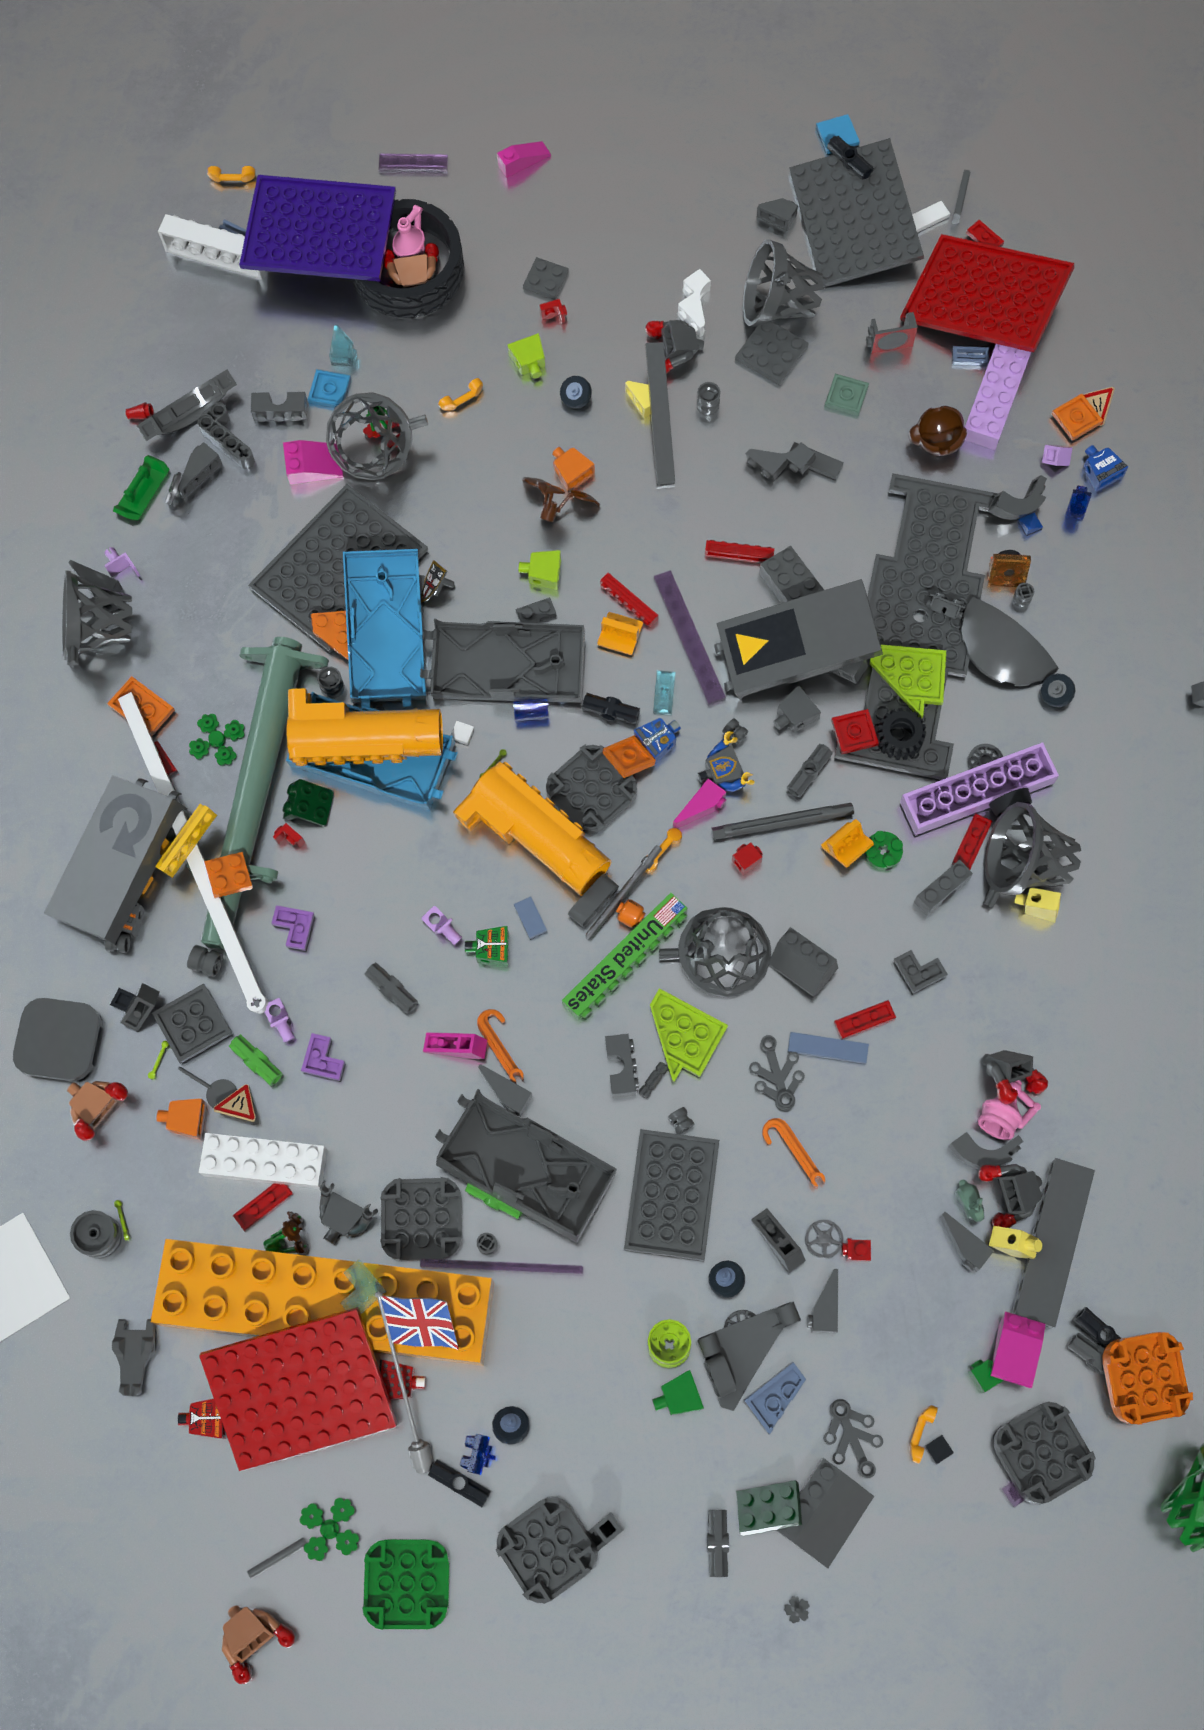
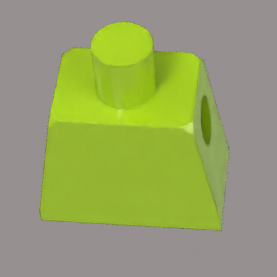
M539 333L507 344L508 355L522 375L531 373L534 379L542 376L541 369L545 367V357Z
M561 551L532 552L530 562H519L518 572L528 573L530 584L558 590Z

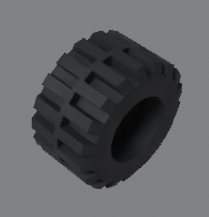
M898 708V711L893 709L890 711V714L886 713L884 715V718L879 723L876 735L879 742L878 748H882L881 752L883 754L888 753V757L892 758L894 756L896 757L895 760H900L901 757H903V760H907L908 756L912 758L920 751L926 736V726L922 724L923 719L917 717L918 713L914 712L912 714L910 709L903 711V708ZM894 728H904L910 733L911 739L899 741L892 736L890 731Z

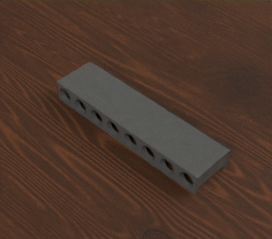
M1058 1158L1051 1162L1033 1236L1041 1240L1042 1249L1040 1252H1037L1034 1259H1026L1012 1314L1044 1323L1049 1328L1056 1327L1095 1170Z

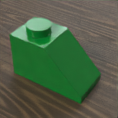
M979 1359L970 1365L972 1369L968 1373L981 1393L987 1392L1004 1381L991 1376L992 1360L983 1362Z

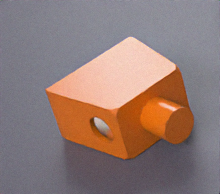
M558 447L552 453L556 458L553 462L554 471L567 492H570L595 473L594 463L575 448H570L564 452L561 447Z
M203 1099L170 1101L168 1111H157V1122H167L166 1129L171 1133L201 1140L206 1102Z

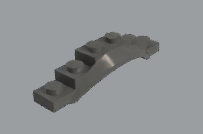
M228 369L142 421L136 427L145 441L156 435L177 431L198 420L210 406L220 402L227 391L237 384Z

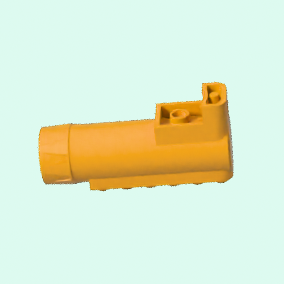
M306 688L289 689L287 719L289 760L296 763V766H307V763L312 762L315 765H326V762H334V765H344L346 761H353V764H364V761L382 764L383 760H391V763H402V760H407V757L442 756L443 724L441 709L418 710V708L410 710L350 712L344 702L312 703L311 694L307 693Z
M499 761L478 779L470 794L458 805L453 814L469 831H472L482 821L506 843L510 844L515 839L555 873L562 882H565L580 896H583L602 874H606L611 865V859L596 848L594 843L585 838L583 828L577 822L572 823L568 819L569 816L563 810L558 811L554 807L555 804L546 797L544 799L540 795L541 792L533 785L530 787L526 783L527 780L518 773L516 775L512 771L513 768L507 762L501 763Z

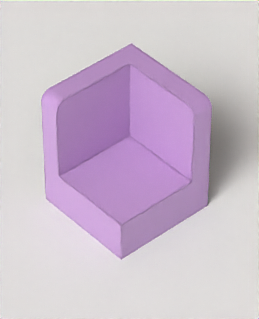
M1045 445L1042 463L1069 466L1073 448L1061 445Z

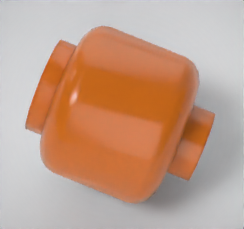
M628 899L625 903L621 902L616 910L619 913L617 916L618 921L630 928L635 927V925L637 926L646 913L643 912L644 907L631 899Z

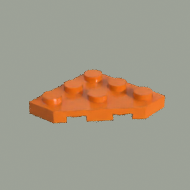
M346 611L312 613L313 634L348 660Z

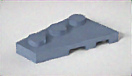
M791 1362L744 1399L747 1406L769 1435L806 1380L794 1362Z

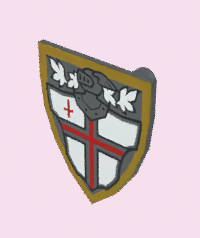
M433 560L424 581L421 604L428 601L433 595L438 597L443 585L449 588L454 586V581L445 578L448 571L435 560Z

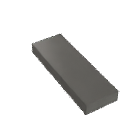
M964 169L952 220L953 224H958L960 221L971 173L970 170Z
M794 442L790 451L795 449L799 444ZM811 449L815 453L816 459L808 469L836 480L844 462Z

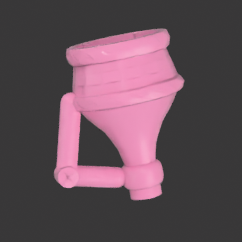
M417 205L413 206L412 211L406 218L402 217L398 220L397 228L399 231L394 236L392 243L393 252L397 255V258L424 254L425 236L421 229V213L423 208Z
M1020 1080L1010 1084L1018 1091V1097L1029 1107V1110L1023 1116L1019 1112L1017 1098L1013 1103L1007 1105L1001 1103L998 1097L982 1103V1115L978 1118V1124L981 1129L995 1138L1011 1140L1015 1135V1130L1017 1128H1024L1041 1109L1039 1103L1034 1102L1024 1091H1021L1022 1082Z

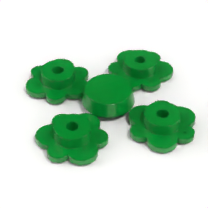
M215 714L202 715V719L198 720L197 725L203 733H210L208 741H203L201 738L191 741L189 743L190 755H194L196 759H201L203 755H208V749L211 745L219 747L218 752L214 755L217 763L221 766L225 764L230 765L237 755L231 746L226 748L221 745L224 743L225 737L231 738L232 741L237 740V738H243L245 735L243 731L244 725L240 724L237 720H232L230 724L225 725L226 730L223 734L220 731H216L219 722Z
M335 1499L334 1506L330 1508L331 1513H333V1520L328 1519L323 1522L321 1517L323 1511L318 1509L314 1503L301 1510L300 1523L307 1525L309 1529L321 1525L320 1533L323 1536L317 1539L311 1537L309 1543L304 1545V1551L308 1553V1559L313 1560L315 1558L317 1561H322L325 1557L324 1553L328 1552V1546L325 1545L326 1539H333L335 1537L338 1542L336 1548L341 1550L343 1555H349L352 1551L357 1550L358 1534H352L351 1530L338 1533L339 1526L337 1522L341 1520L347 1522L350 1518L349 1516L355 1513V1508L351 1505L349 1499Z

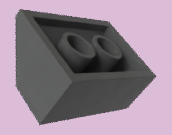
M791 927L778 941L769 960V965L813 997L816 996L838 969L836 958Z

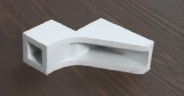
M700 269L683 280V293L687 298L678 304L677 313L682 321H685L695 329L699 337L705 333V319L701 299L710 291L711 280Z

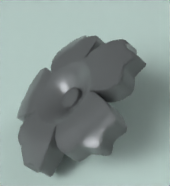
M792 1596L789 1600L791 1605H784V1611L786 1615H790L789 1621L793 1624L799 1622L800 1619L806 1621L809 1618V1612L806 1610L810 1607L808 1601L801 1599L799 1602L798 1596Z

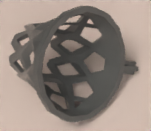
M769 239L764 240L751 261L743 293L744 321L748 326L756 327L776 319L813 318L816 313L811 309L820 307L822 301L814 291L824 289V281L820 279L823 277V274L797 261L787 253L783 244ZM766 260L774 261L773 272L765 264ZM761 270H763L767 276L759 279ZM791 279L795 285L794 289H790L787 286V283H790ZM805 279H810L816 284L810 285ZM771 281L767 297L757 291V285ZM808 295L814 301L808 303L802 297ZM757 296L762 301L755 305V299ZM762 309L760 314L756 313V311Z
M374 392L358 393L347 397L334 408L327 422L326 443L331 457L343 471L358 479L379 480L400 469L410 452L412 430L427 426L428 420L426 415L409 419L404 410L389 397ZM361 402L365 406V408L358 412H349L354 403ZM381 406L387 408L388 416L378 415L373 407ZM368 409L371 416L362 417L360 414ZM343 416L340 427L336 431L335 422L338 417ZM346 416H350L348 421L344 423ZM379 420L388 421L387 429L380 426ZM355 421L364 424L373 423L376 432L383 436L380 447L382 453L370 463L359 464L353 462L342 450V433ZM392 422L400 426L401 434L398 439L392 433ZM389 439L395 443L391 449L387 448ZM334 442H336L339 453L335 450ZM397 446L400 450L399 454L395 459L389 461L390 453ZM385 458V463L377 464ZM348 464L352 465L353 467L357 468L358 470H354V469L350 468V467L348 466ZM384 466L380 472L369 471L371 468Z
M65 570L62 652L63 660H67V665L73 668L79 664V655L94 648L131 641V637L127 634L132 633V625L123 620V618L132 615V607L126 603L132 602V596L93 585L71 573V571ZM78 589H90L96 596L88 598ZM113 604L119 607V609L110 612L102 606ZM91 610L95 616L85 623L81 620L80 615ZM112 624L119 626L110 631L104 630ZM91 635L94 636L87 643H81Z
M1016 802L1010 805L997 819L987 843L985 873L991 888L983 903L992 908L1000 893L1013 896L1020 895L1029 887H1063V884H1070L1074 878L1068 872L1079 870L1081 861L1073 854L1081 851L1080 844L1075 842L1076 839L1067 836L1047 823L1031 804ZM1022 814L1031 817L1033 826H1029ZM1017 818L1020 825H1011ZM1007 830H1023L1027 841L1015 845L1008 838L1006 832ZM1048 835L1052 841H1044V836ZM1003 841L1009 848L1002 850ZM1031 851L1030 855H1027L1025 852ZM1014 853L1021 861L1018 866L1010 869L1001 864L1002 857ZM1066 856L1072 864L1062 866L1057 859ZM1036 870L1042 874L1036 875L1034 871ZM1015 877H1019V878H1018L1015 882H1013L1012 884H1008V883H1007V881H1009V880H1011V879H1013V878H1015Z
M728 907L701 911L691 918L680 936L678 948L659 949V960L679 959L682 972L695 988L709 996L734 998L753 990L765 977L771 958L770 940L762 925L748 913ZM735 917L747 927L750 939L748 940L745 954L739 953L734 955L729 962L724 956L719 954L711 956L710 947L703 939L709 923L716 918ZM757 938L763 945V952L760 954L758 953L756 943ZM692 940L696 945L694 958L688 954V946ZM752 946L755 947L756 955L751 956ZM699 948L703 949L704 958H697ZM738 961L744 962L741 973L734 969ZM756 961V973L752 977L744 975L748 964ZM719 962L724 969L715 974L711 964ZM697 964L706 966L711 977L703 978L698 975ZM729 974L736 977V980L731 987H724L719 978ZM740 980H745V981H746V982H743V983L737 985Z

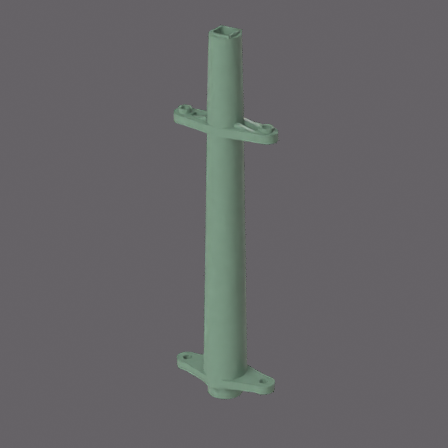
M275 637L272 645L269 647H242L239 656L242 659L263 663L264 669L220 856L243 852L250 880L259 879L265 883L276 881L278 871L250 865L288 719V690L296 689L301 669H322L328 667L329 659L324 656L301 652L302 644L287 637ZM242 892L221 897L232 925H234ZM207 909L201 943L208 948L225 950Z

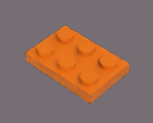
M131 676L107 704L126 719L118 699L132 692L152 737L175 709Z

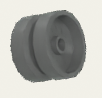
M91 1210L82 1213L75 1219L71 1226L70 1238L75 1249L82 1254L93 1258L107 1257L116 1250L120 1243L121 1230L115 1219L102 1211Z

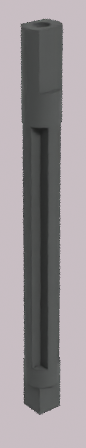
M850 802L712 827V836L714 840L853 815L854 807Z

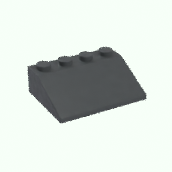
M822 1458L800 1491L802 1525L776 1529V1531L826 1568H829L874 1496L840 1469Z

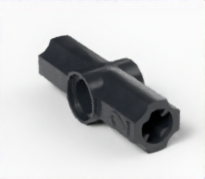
M834 136L830 139L827 148L843 162V166L846 169L852 170L862 180L871 176V173L874 171L873 166L858 154L854 146H849L839 136Z
M586 693L583 700V710L600 714L607 720L615 721L618 719L635 725L638 721L640 708L624 704L615 697L608 696L604 698Z
M1084 1307L1074 1319L1080 1327L1092 1336L1095 1343L1102 1345L1104 1348L1110 1342L1121 1339L1113 1327L1106 1325L1087 1307ZM1103 1329L1107 1332V1339L1105 1341L1100 1335Z
M436 1459L428 1474L429 1477L481 1508L491 1493L489 1489ZM457 1477H462L465 1480V1486L461 1490L456 1489L454 1486V1480Z

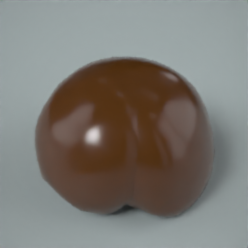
M950 406L931 407L921 415L918 423L910 429L908 437L912 444L920 446L927 453L935 456H946L954 453L963 445L967 437V429L964 427V419L959 410Z

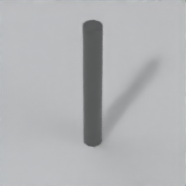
M299 1539L248 1570L249 1577H255L303 1548L306 1544L305 1539Z

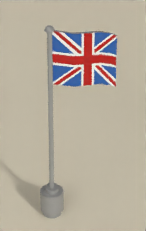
M377 1291L375 1297H377L415 1440L408 1448L413 1469H416L417 1473H425L432 1468L433 1459L428 1442L418 1439L394 1343L414 1347L443 1346L459 1350L447 1301L441 1299L399 1298L386 1296L381 1291Z

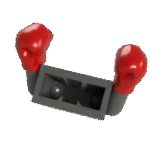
M670 320L668 322L650 321L645 326V331L650 338L659 339L661 336L663 337L667 357L665 360L666 374L674 369V367L692 359L693 355L704 347V341L697 339L695 329L685 325L680 320Z
M1003 1050L993 1054H985L982 1058L983 1065L987 1066V1075L993 1077L997 1084V1096L1003 1104L1013 1103L1018 1096V1091L1011 1086V1082L1026 1078L1028 1080L1026 1090L1036 1094L1042 1093L1048 1087L1046 1077L1033 1068V1056Z
M1017 1164L1005 1166L984 1165L978 1171V1177L981 1181L988 1182L992 1181L993 1178L999 1177L1009 1212L1007 1214L996 1213L992 1218L993 1226L1010 1228L1017 1224V1221L1030 1217L1034 1212L1036 1204L1042 1199L1039 1188L1042 1185L1041 1178L1034 1171H1027L1025 1167Z

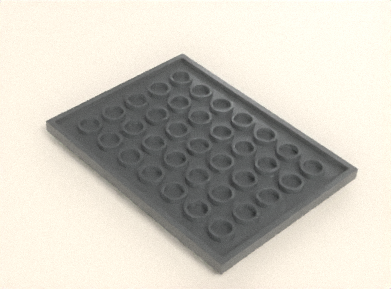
M890 138L856 148L858 154L874 168L871 176L867 179L862 180L852 170L846 169L843 166V162L834 154L789 167L815 267L818 272L823 274V277L820 279L824 281V287L924 259Z
M346 484L248 586L331 653L333 649L313 634L311 614L346 611L343 552L418 549L419 560L428 551V547Z

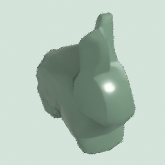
M960 1180L959 1188L955 1191L956 1197L962 1204L966 1216L972 1218L975 1222H981L984 1219L983 1199L980 1198L979 1191L975 1185L967 1183L966 1180Z

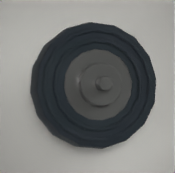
M1059 673L1047 677L1041 687L1042 698L1052 707L1066 706L1072 701L1076 692L1072 679L1065 674Z

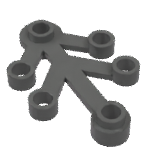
M766 1035L762 1038L760 1045L762 1050L767 1052L772 1072L761 1067L758 1062L750 1064L749 1072L753 1075L758 1074L777 1085L778 1091L768 1087L764 1081H758L754 1088L757 1093H764L775 1099L777 1107L787 1111L795 1105L793 1094L799 1083L803 1082L805 1075L800 1070L795 1071L792 1076L793 1080L786 1090L784 1081L793 1065L798 1062L799 1055L796 1052H790L787 1055L784 1067L780 1070L774 1050L777 1041L773 1036ZM765 1042H771L772 1046L767 1048ZM790 1055H795V1056H796V1060H795V1061H791V1060L789 1059V1056H790ZM753 1065L758 1066L759 1070L753 1071L751 1067ZM796 1074H801V1075H802V1079H801V1080H797V1079L795 1078V1075H796ZM757 1085H764V1089L758 1090ZM782 1098H787L789 1103L783 1104Z
M837 1399L830 1406V1413L833 1419L828 1432L824 1434L825 1443L829 1445L834 1444L837 1440L835 1434L840 1422L844 1427L837 1452L833 1454L832 1460L835 1464H843L850 1442L860 1464L858 1467L859 1474L863 1478H871L876 1473V1467L871 1461H867L858 1438L869 1442L875 1448L883 1445V1438L880 1435H872L853 1427L849 1418L861 1422L865 1428H870L874 1425V1418L871 1415H863L851 1410L850 1404L846 1400ZM838 1406H842L844 1408V1412L842 1414H839L837 1412ZM866 1417L872 1420L869 1426L864 1423ZM828 1434H832L834 1436V1440L832 1442L827 1441L826 1436ZM875 1437L880 1439L879 1445L873 1443ZM837 1454L842 1455L843 1459L841 1462L835 1460ZM865 1465L870 1467V1472L868 1474H865L863 1472V1467Z

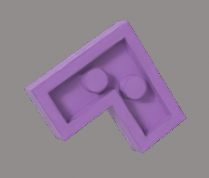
M276 905L271 924L273 926L289 928L286 947L306 951L315 914L314 912Z
M311 1034L301 1068L303 1073L340 1081L345 1061L327 1057L332 1040L331 1037Z

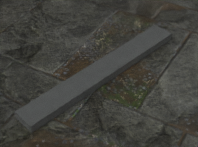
M664 342L646 343L657 485L675 484Z

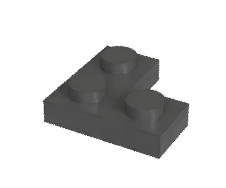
M550 597L516 609L519 621L524 623H540L557 616Z
M912 950L893 960L913 994L948 975L938 958L920 966Z

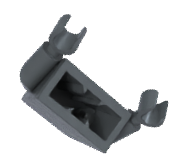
M325 1180L320 1185L319 1218L321 1223L329 1229L323 1239L334 1244L339 1234L349 1238L366 1230L372 1216L378 1213V1209L376 1208L371 1212L369 1210L371 1204L362 1208L335 1192L331 1194L330 1192L334 1189L335 1185L332 1183L327 1188Z

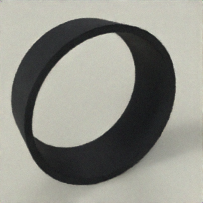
M1020 788L996 798L989 806L995 816L999 817L1010 805L1016 802L1031 804L1032 799L1028 788Z

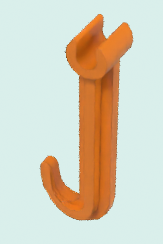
M494 1009L483 1011L477 1019L479 1031L488 1040V1045L510 1077V1081L516 1083L514 1077L519 1076L523 1082V1071L518 1069L488 1022L489 1016H495L501 1023H505V1018L499 1011Z
M780 1118L768 1120L764 1124L762 1131L768 1145L772 1143L768 1130L776 1128L811 1180L812 1186L818 1189V1184L815 1182L817 1178H820L823 1184H825V1176L820 1173L789 1125Z

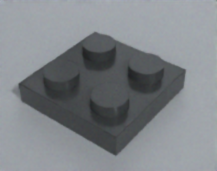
M536 257L523 284V289L556 300L569 269Z

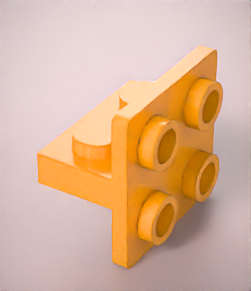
M608 612L607 617H603L601 622V634L597 645L632 655L643 622Z
M854 819L851 823L847 822L823 842L821 847L847 868L870 849L874 842L863 833L861 823Z

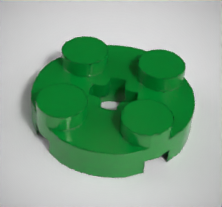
M877 831L869 837L874 842V845L865 852V856L872 867L886 870L887 868L895 867L900 862L903 855V843L896 835L886 831ZM886 847L889 853L882 855L880 854L881 850L878 848Z

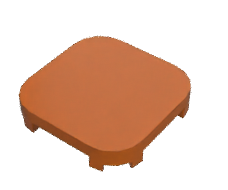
M1152 1332L1116 1339L1105 1347L1102 1355L1103 1368L1110 1403L1114 1415L1120 1421L1126 1424L1142 1425V1423L1180 1417L1186 1414L1185 1411L1189 1407L1190 1400H1193V1392L1188 1391L1180 1351L1184 1350L1182 1343L1178 1342L1169 1333Z

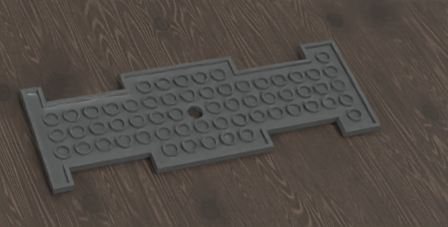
M892 473L888 493L906 496L895 555L891 557L876 554L867 597L881 645L946 650L945 691L947 675L966 678L970 659L967 655L968 650L965 642H962L960 630L963 624V617H961V620L958 618L955 620L944 615L947 608L943 607L942 612L938 613L929 610L926 604L928 599H933L930 594L934 595L935 592L945 595V599L951 602L953 599L963 602L962 606L965 608L973 597L981 600L985 575L968 572L967 568L978 510L989 512L988 509L993 498L998 493ZM917 610H922L927 615V620L918 622L914 619L913 613ZM872 667L864 710H869L877 735L879 723L886 713L890 714V711L893 709L898 711V708H903V711L910 709L912 714L914 712ZM924 704L922 724L926 726V736L920 751L914 757L908 756L907 760H903V757H901L900 760H895L896 757L892 756V758H889L888 753L883 754L881 752L882 748H878V746L841 755L839 745L837 744L835 758L943 780L948 778L954 743L935 740L942 705ZM894 728L890 731L892 736L899 741L911 739L910 733L904 728Z

